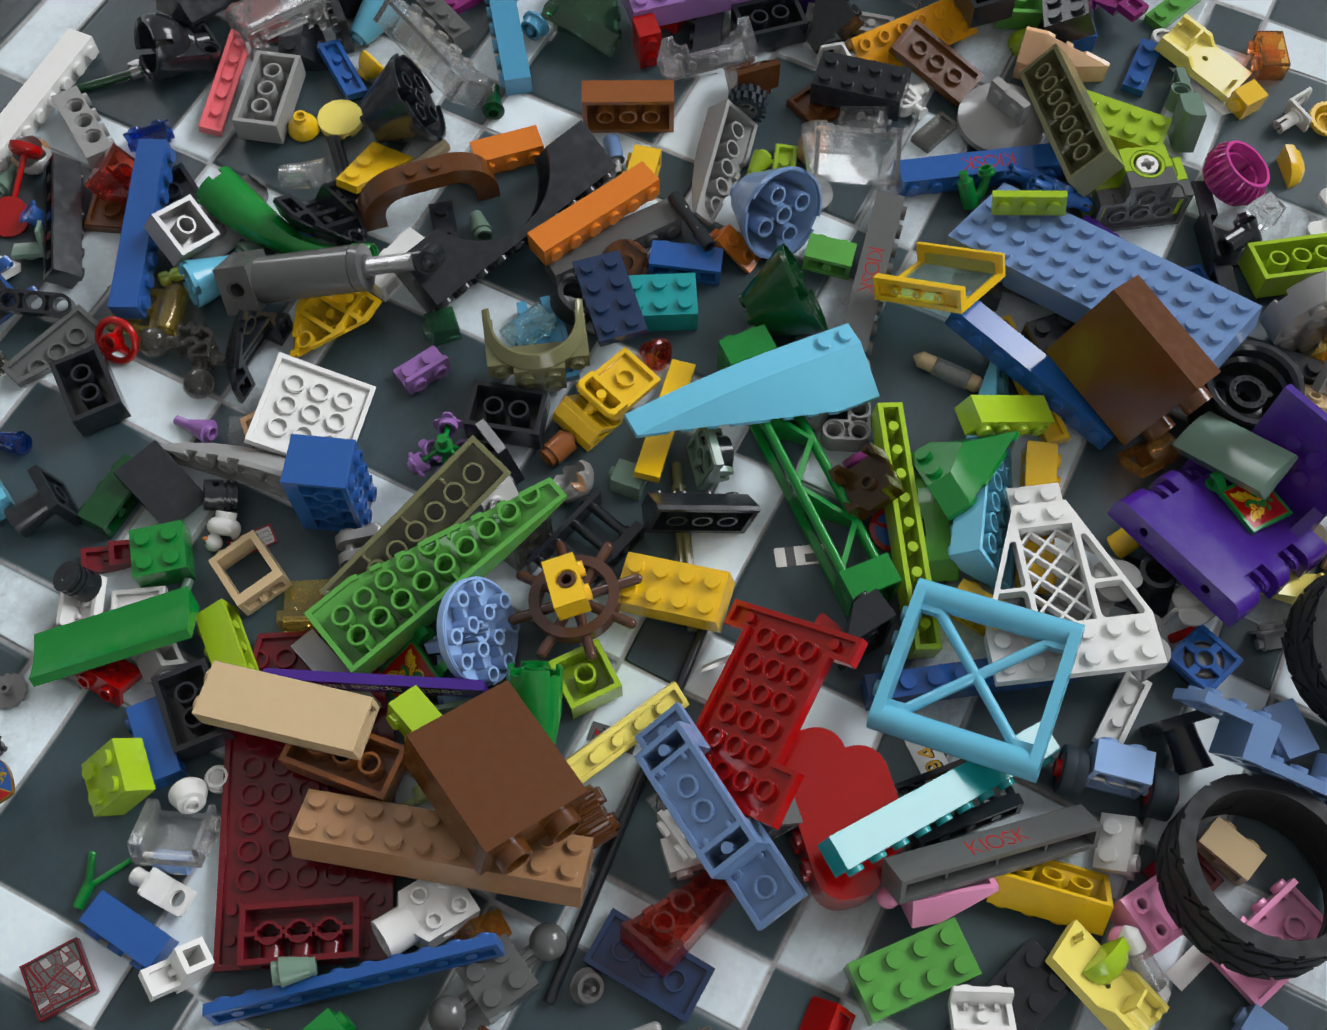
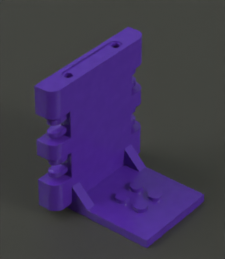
M1289 384L1282 390L1252 430V433L1299 457L1274 488L1277 495L1293 512L1291 516L1251 535L1221 497L1206 487L1205 481L1210 478V474L1213 472L1191 460H1187L1179 472L1171 470L1155 479L1149 487L1150 491L1138 489L1117 501L1107 513L1229 628L1251 613L1259 603L1260 593H1263L1269 599L1287 585L1290 580V572H1293L1300 578L1316 567L1327 555L1326 543L1313 532L1327 515V413L1292 384ZM1225 479L1227 487L1234 484Z

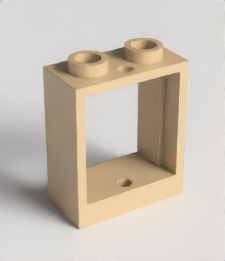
M254 530L243 534L237 541L227 548L218 551L214 557L208 560L236 605L247 616L293 585L264 541ZM258 549L272 571L239 593L225 570Z

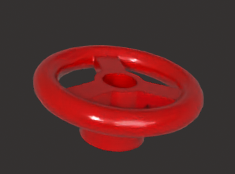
M116 316L106 317L98 323L95 329V342L107 360L119 365L132 362L139 351L138 335L132 325ZM115 324L113 332L103 335L104 328L107 325ZM123 329H125L130 336L132 344L131 350L125 344L124 338L122 336ZM118 351L125 357H117L112 355V353Z

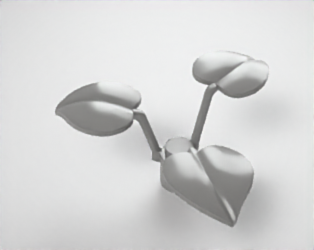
M1112 559L1135 589L1142 585L1143 577L1136 566L1127 561ZM1101 562L1094 566L1095 578L1112 577ZM1184 585L1179 586L1172 595V603L1176 608L1171 609L1163 618L1154 614L1159 635L1162 625H1166L1167 621L1176 613H1178L1180 622L1186 626H1200L1216 616ZM1120 586L1097 588L1102 597L1109 601L1122 602L1128 598ZM1160 637L1167 662L1169 663L1171 658V648L1169 647L1168 643L1162 637ZM1163 668L1130 672L1142 683Z

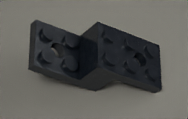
M326 0L323 2L326 15L331 14L332 16L329 17L332 30H337V33H335L336 39H339L347 54L355 52L346 20L356 16L362 0Z

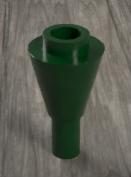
M498 84L491 85L490 94L482 107L483 115L491 120H498L505 113L499 95L500 86Z

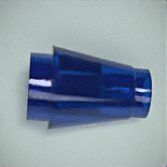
M24 431L0 432V449L16 456L25 455L30 452L32 448V438L30 435H27Z

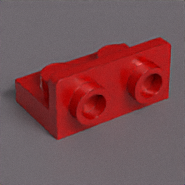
M125 659L76 674L77 682L81 687L90 689L104 701L111 702L118 707L124 703L123 694L142 678L139 667Z

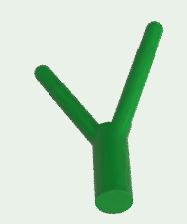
M90 851L88 853L85 880L72 906L83 910L94 887L132 862L131 858L124 860L95 880H92L96 852Z

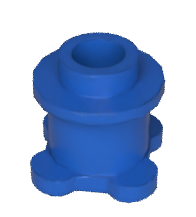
M31 200L19 215V222L23 223L26 221L35 230L37 220H41L43 225L44 211L35 205L36 201Z

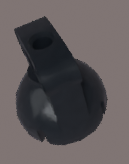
M147 13L136 19L134 26L136 49L153 50V54L138 56L139 63L149 79L164 81L173 79L181 73L217 71L220 63L221 47L204 21L192 27L173 17L171 18L159 13Z

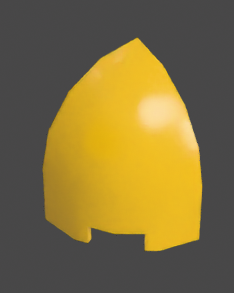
M1285 144L1276 160L1287 188H1291L1301 182L1305 172V164L1300 150H1297L1295 145Z

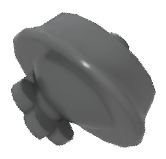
M591 967L582 968L572 977L570 994L577 1004L583 1006L590 1005L602 996L604 983L601 974L596 969Z

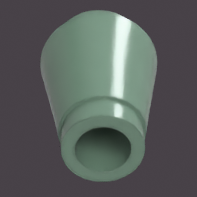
M472 211L469 214L472 240H492L494 230L481 211Z
M315 956L278 957V960L271 961L273 986L281 985L284 988L317 975Z

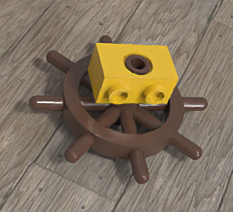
M557 541L555 549L558 557L541 562L543 570L537 576L523 570L516 573V578L519 581L531 585L528 598L529 609L510 615L508 622L511 625H516L534 619L537 627L546 635L536 653L540 659L546 658L557 641L565 644L582 643L586 658L593 661L597 657L593 639L606 632L614 622L628 629L636 627L637 622L635 619L619 613L622 603L621 590L640 584L643 577L641 574L636 573L617 580L612 569L604 563L613 549V545L610 542H605L597 555L592 557L574 555L573 552L568 553L565 543ZM596 575L606 582V584L590 588ZM545 593H549L552 601L542 604ZM608 594L605 606L592 601V599ZM590 611L598 615L588 623L585 613ZM556 612L558 618L555 623H552L544 615ZM575 616L577 627H565L569 619Z

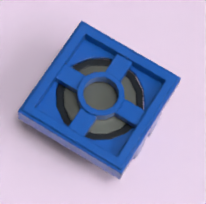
M1203 624L1197 626L1171 651L1168 665L1177 672L1183 682L1204 690L1205 687L1216 689L1244 659Z

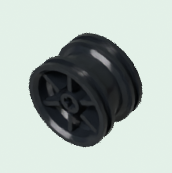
M1244 340L1220 366L1219 370L1221 372L1204 385L1213 397L1186 417L1191 425L1204 413L1211 411L1252 432L1286 386L1292 384L1305 395L1303 376L1293 360L1280 349L1267 343Z

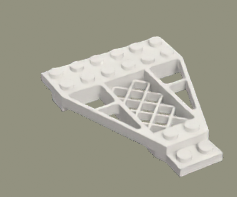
M1059 483L1006 489L1005 497L1010 519L993 599L1002 600L1022 597L1028 609L1038 611L1036 605L1038 604L1042 607L1040 610L1042 613H1045L1047 610L1056 617L1085 625L1083 638L1070 678L1166 667L1168 662L1153 611L1070 504L1062 499ZM1050 535L1047 540H1044L1041 537H1039ZM1055 536L1068 543L1063 550L1050 544ZM1082 538L1112 577H1092ZM1028 540L1041 546L1036 554L1023 547ZM1011 544L1021 588L1001 590L1008 549ZM1071 547L1073 548L1075 558L1067 554ZM1045 549L1057 556L1052 564L1040 557ZM1025 557L1030 559L1028 564H1026ZM1061 560L1074 567L1069 574L1056 567ZM1034 563L1047 570L1042 577L1029 570ZM1077 570L1079 571L1081 582L1073 578ZM1051 573L1064 580L1058 588L1046 581ZM1031 580L1036 583L1033 589L1031 585ZM1067 583L1080 590L1075 598L1062 591ZM1040 586L1053 594L1048 601L1035 594ZM1120 586L1140 613L1114 617L1103 616L1095 589ZM1083 594H1085L1088 607L1079 602ZM1056 597L1070 604L1065 612L1052 605ZM1075 607L1087 616L1084 620L1077 621L1068 614ZM987 626L984 646L988 664L1038 641L1003 630H994L992 627ZM1046 650L994 674L995 686L1054 680L1062 654Z

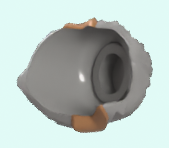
M18 136L16 140L32 143L44 150L43 156L40 159L26 160L24 173L28 175L42 174L44 172V165L52 155L50 146L45 140L37 136ZM11 152V160L18 169L20 156Z
M584 460L578 461L575 465L564 466L562 468L563 474L556 475L553 480L568 496L564 501L567 504L570 502L575 503L577 500L585 497L593 487L594 471L591 464Z

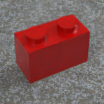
M654 13L632 17L633 52L640 69L661 64V30Z

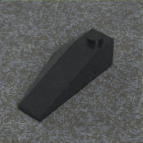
M285 0L278 53L300 55L305 71H327L328 68L317 51V44L326 42L312 1Z

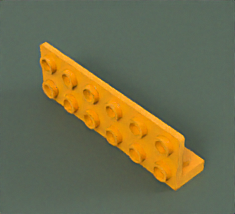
M940 0L853 37L844 44L848 51L852 50L858 58L904 66L902 62L888 51L915 19L947 45H952L978 33L977 27L970 29L954 0Z

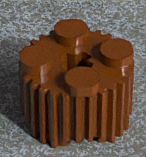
M589 784L586 786L588 792L579 813L583 823L574 834L594 838L593 849L618 836L617 829L622 826L615 813H608L604 806L607 798L600 786L593 788Z

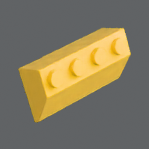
M1052 860L994 877L999 885V891L986 898V902L992 903L996 907L1016 910L1029 917L1043 918L1056 925L1067 926L1070 922L1077 919L1090 934L1093 933L1103 936L1114 908L1109 875L1059 860Z

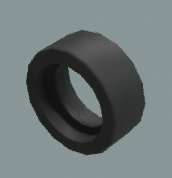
M563 280L551 295V309L563 322L574 326L575 307L566 300L564 295L575 299H582L583 307L585 308L584 317L586 325L591 319L577 280Z

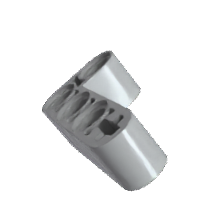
M871 402L845 411V419L827 420L822 427L820 436L821 446L829 451L860 452V448L868 443L871 432ZM857 412L860 413L862 416H857L853 413ZM828 433H833V434H835V435H837V436H836V437H832V436L828 435ZM857 434L862 436V438H856L853 435Z

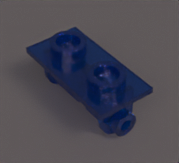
M157 119L148 126L142 128L139 126L132 127L128 132L123 133L124 138L128 142L127 145L130 152H136L138 139H166L169 143L172 142L171 139L175 138L168 119Z

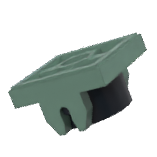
M707 427L698 428L686 445V450L698 490H706L711 483L727 481L730 479L729 475L734 474L732 467L734 450L730 438L723 435L721 428L707 430Z

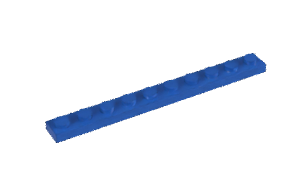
M483 932L477 934L475 938L467 940L455 939L448 941L446 945L438 947H422L417 952L406 955L393 954L388 959L377 962L364 961L357 967L348 969L336 968L328 974L314 975L284 988L281 985H272L271 988L262 990H246L242 995L234 997L221 996L213 1002L203 1004L202 1016L215 1026L505 956L504 944L496 933Z

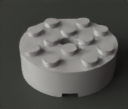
M1324 271L1286 290L1287 296L1279 301L1273 300L1263 311L1260 322L1272 344L1292 351L1306 352L1318 343H1327V271Z

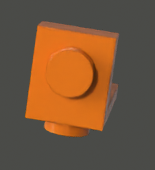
M730 224L721 229L715 228L710 233V236L716 243L715 247L724 248V251L745 273H750L761 258L751 252L744 238Z

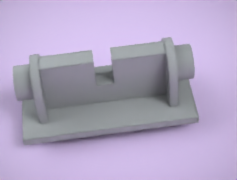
M1283 619V624L1275 625V622L1258 624V629L1248 631V634H1256L1257 639L1254 640L1255 648L1263 652L1282 648L1281 637L1284 640V632H1287L1285 628L1287 619Z

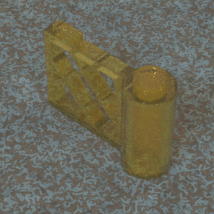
M173 283L165 286L164 289H151L150 298L157 297L150 309L147 310V316H151L149 326H139L137 324L143 319H130L127 321L132 325L137 334H156L166 339L177 337L189 293L184 286ZM115 324L107 325V330L110 333L113 332Z

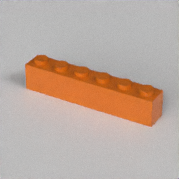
M643 161L529 231L527 233L529 248L545 266L558 261L564 254L572 249H577L583 242L591 237H596L610 225H615L627 214L634 213L646 202L653 201L660 194V179Z

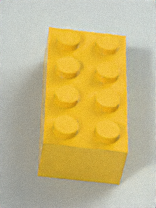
M628 552L620 579L639 573L642 575L643 580L640 584L621 590L622 603L620 612L718 633L722 632L723 622L726 618L735 586L730 572Z

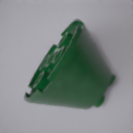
M785 243L778 245L748 286L738 295L741 305L747 309V311L743 312L744 317L750 326L754 324L755 327L765 324L771 336L814 335L827 331V322L813 289L808 291L802 280L806 275Z

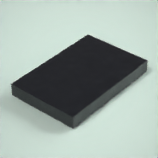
M156 440L113 472V475L159 524L184 520L203 504V490Z

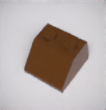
M780 59L763 60L724 71L729 93L731 88H735V85L741 87L742 83H746V86H749L751 83L754 88L758 85L761 87L760 91L764 89L766 94L772 93L771 89L779 86Z

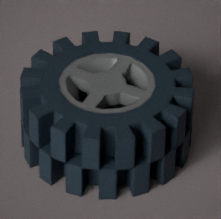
M742 83L741 87L735 85V88L730 89L728 99L755 123L757 121L759 123L762 122L766 117L768 107V94H766V91L764 89L760 91L761 87L758 85L754 88L751 83L749 86H746V83Z

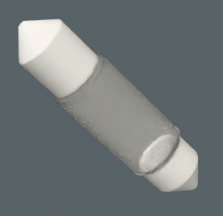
M1124 925L1118 937L1124 936L1130 946L1128 957L1134 971L1138 972L1167 1004L1171 991L1149 945L1145 943L1137 927Z

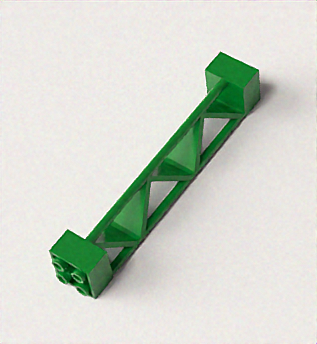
M765 324L758 327H749L744 332L736 335H727L722 340H719L717 355L718 371L776 349L777 347ZM805 415L794 417L800 428L787 420L783 421L782 418L771 419L767 423L748 425L830 583L833 594L846 619L849 618L854 598L864 591L869 593L877 588L887 603L894 601L902 579L888 553L879 555L862 521L847 513L843 503H850L844 488L832 481L828 471L833 467ZM764 435H766L767 439L769 440V442H770V444H771V446H772V448H773V450H774V452H775V454H776V456H777V458H778V460H779L781 466L783 467V469H784V471H785V473H786V475H787V477H788V479H789V481H790V483H791V485H792V487H793V491H792V489H791V487H790V485H789V483H788V481H787V479H786V477H785V475H784L782 469L780 468V466H779V464H778V462H777V460H776V458H775V456H774V454H773V452H772V450H771V448H770L768 442L766 441ZM779 439L806 445L797 473ZM811 450L843 510L803 486L802 481ZM805 515H807V516L809 517V519H810V521H811V523H812V525H813V527H814V529H815V531H816V533H817V535H818V537H819L821 543L823 544V546H824V548H825V550H826V552H827V554H828V556H829V558H830V560H831V562H832L834 568H835L836 571H837V575L835 574V572H834V570H833V568H832V566H831V564H830V562H829V560H828V558H827V556H826V554H825L823 548L821 547V545H820V543H819V541H818V539H817V537H816V535H815V533H814V531H813V529H812V527H811V525H810V523H809V521L807 520V518H806ZM821 519L850 527L842 559ZM856 533L870 560L846 568L853 538Z

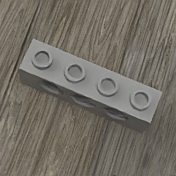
M76 85L51 96L94 173L120 162L116 155L119 149L113 138L108 140L107 137L110 136V133L105 124L98 123L101 121V118L95 107L90 109L92 103L86 92L81 94Z

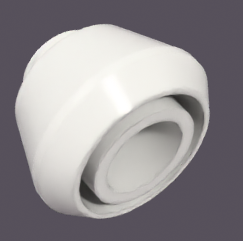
M197 777L182 778L169 790V802L183 814H194L200 811L206 804L208 785L204 780Z

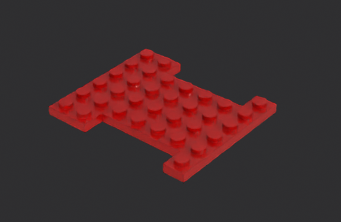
M735 599L723 623L730 628L742 632L695 725L711 748V750L704 754L743 815L779 830L804 778L803 774L783 764L833 662L856 669L868 642L854 635Z

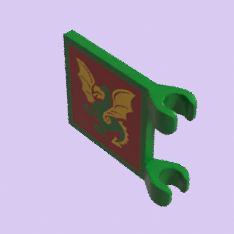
M1219 471L1211 473L1210 478L1205 481L1206 487L1221 497L1251 535L1291 516L1293 513L1274 490L1266 500H1263L1236 484L1227 487L1225 478Z
M420 626L415 631L413 638L380 670V674L438 678H447L452 675V672L444 660L435 668L421 646L435 636V632L431 627L425 628L424 626ZM389 693L393 700L401 695V693Z

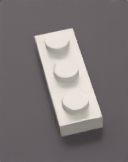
M1130 671L1125 672L1091 741L1095 742L1098 738L1112 737L1117 739L1119 743L1124 744L1151 688L1152 682L1145 680L1140 683Z

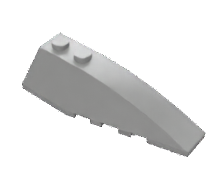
M729 99L708 108L694 162L692 211L695 216L708 226L712 225L724 205L725 197L730 195L733 183L738 181L741 169L746 167L758 128V124Z

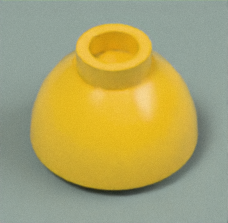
M366 50L361 52L358 59V74L366 81L369 78L377 79L384 67Z
M303 110L294 112L288 122V132L292 139L306 142L314 139L319 134L318 120L312 114Z

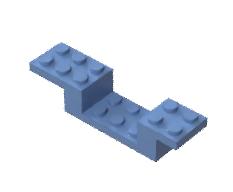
M1191 685L1188 686V689L1175 688L1172 699L1219 720L1208 751L1209 753L1256 774L1274 776L1293 783L1298 789L1300 787L1327 805V754L1317 752L1310 775H1308V769L1295 764L1288 766L1284 764V758L1272 754L1282 724L1271 720V714L1257 709L1251 711L1246 708L1247 703L1234 698L1227 700L1222 697L1223 693L1214 688L1205 687L1203 690Z
M676 702L635 736L636 741L642 748L634 756L711 879L726 880L758 931L765 929L808 895L761 823L754 819L745 818L705 757L704 754L711 750V748L681 703Z

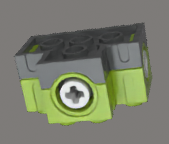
M1165 144L1135 148L1127 147L1117 151L1125 167L1087 194L1086 197L1093 199V205L1084 204L1091 209L1087 213L1081 211L1083 218L1088 215L1112 232L1179 224L1194 193L1181 158L1174 157L1170 159Z

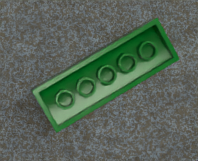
M185 586L34 634L33 664L28 679L33 687L192 638L200 607L189 587Z

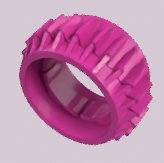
M1238 140L1220 142L1206 154L1207 157L1202 168L1204 181L1210 191L1223 203L1234 207L1248 206L1249 204L1252 205L1266 193L1265 190L1270 181L1269 169L1262 156L1247 143Z

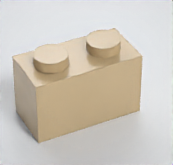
M1219 816L1210 821L1196 838L1197 851L1237 887L1250 879L1267 856L1261 851L1260 846L1255 841L1245 838L1236 830L1234 824Z

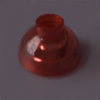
M654 338L643 343L639 353L649 369L660 372L670 363L672 345L668 339Z

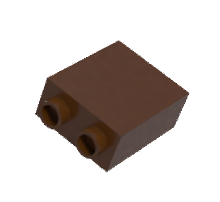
M1139 275L1112 290L1045 350L1124 446L1139 434H1142L1151 444L1174 427L1176 424L1167 413L1176 406L1186 416L1198 409L1213 397L1204 385L1221 372Z
M508 680L406 735L403 763L479 876L495 866H498L503 874H508L523 865L533 855V850L529 846L547 834L553 843L560 842L582 825L583 820L579 813L588 790Z

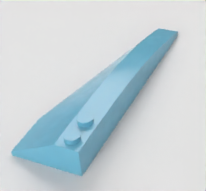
M847 323L717 371L625 414L624 418L635 437L642 438L667 435L670 431L682 430L683 433L692 432L694 428L707 427V430L728 424L730 427L767 423L771 419L782 418L783 421L793 420L796 416L804 415L807 418L817 417L821 413L835 415L876 400L880 395L861 341Z
M990 361L978 395H1009L1008 375ZM966 435V438L977 437V435ZM1010 448L1005 450L1007 455L987 486H982L976 497L978 500L974 506L954 518L953 524L950 526L951 545L948 546V555L951 561H954L962 572L994 589L1010 519L1005 497V490L1013 487ZM1011 544L1008 549L1001 590L1013 589L1015 558Z

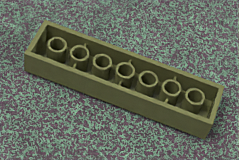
M1055 43L1023 69L1019 75L1067 181L1085 197L1125 166L1072 60Z
M472 435L319 592L326 596L348 577L354 574L359 575L369 570L370 566L378 562L381 564L395 557L394 554L402 550L407 551L417 546L418 542L457 523L459 525L462 524L511 472Z

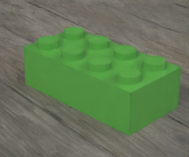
M955 917L854 960L843 968L868 1026L951 990L952 986H959L976 979L982 974Z

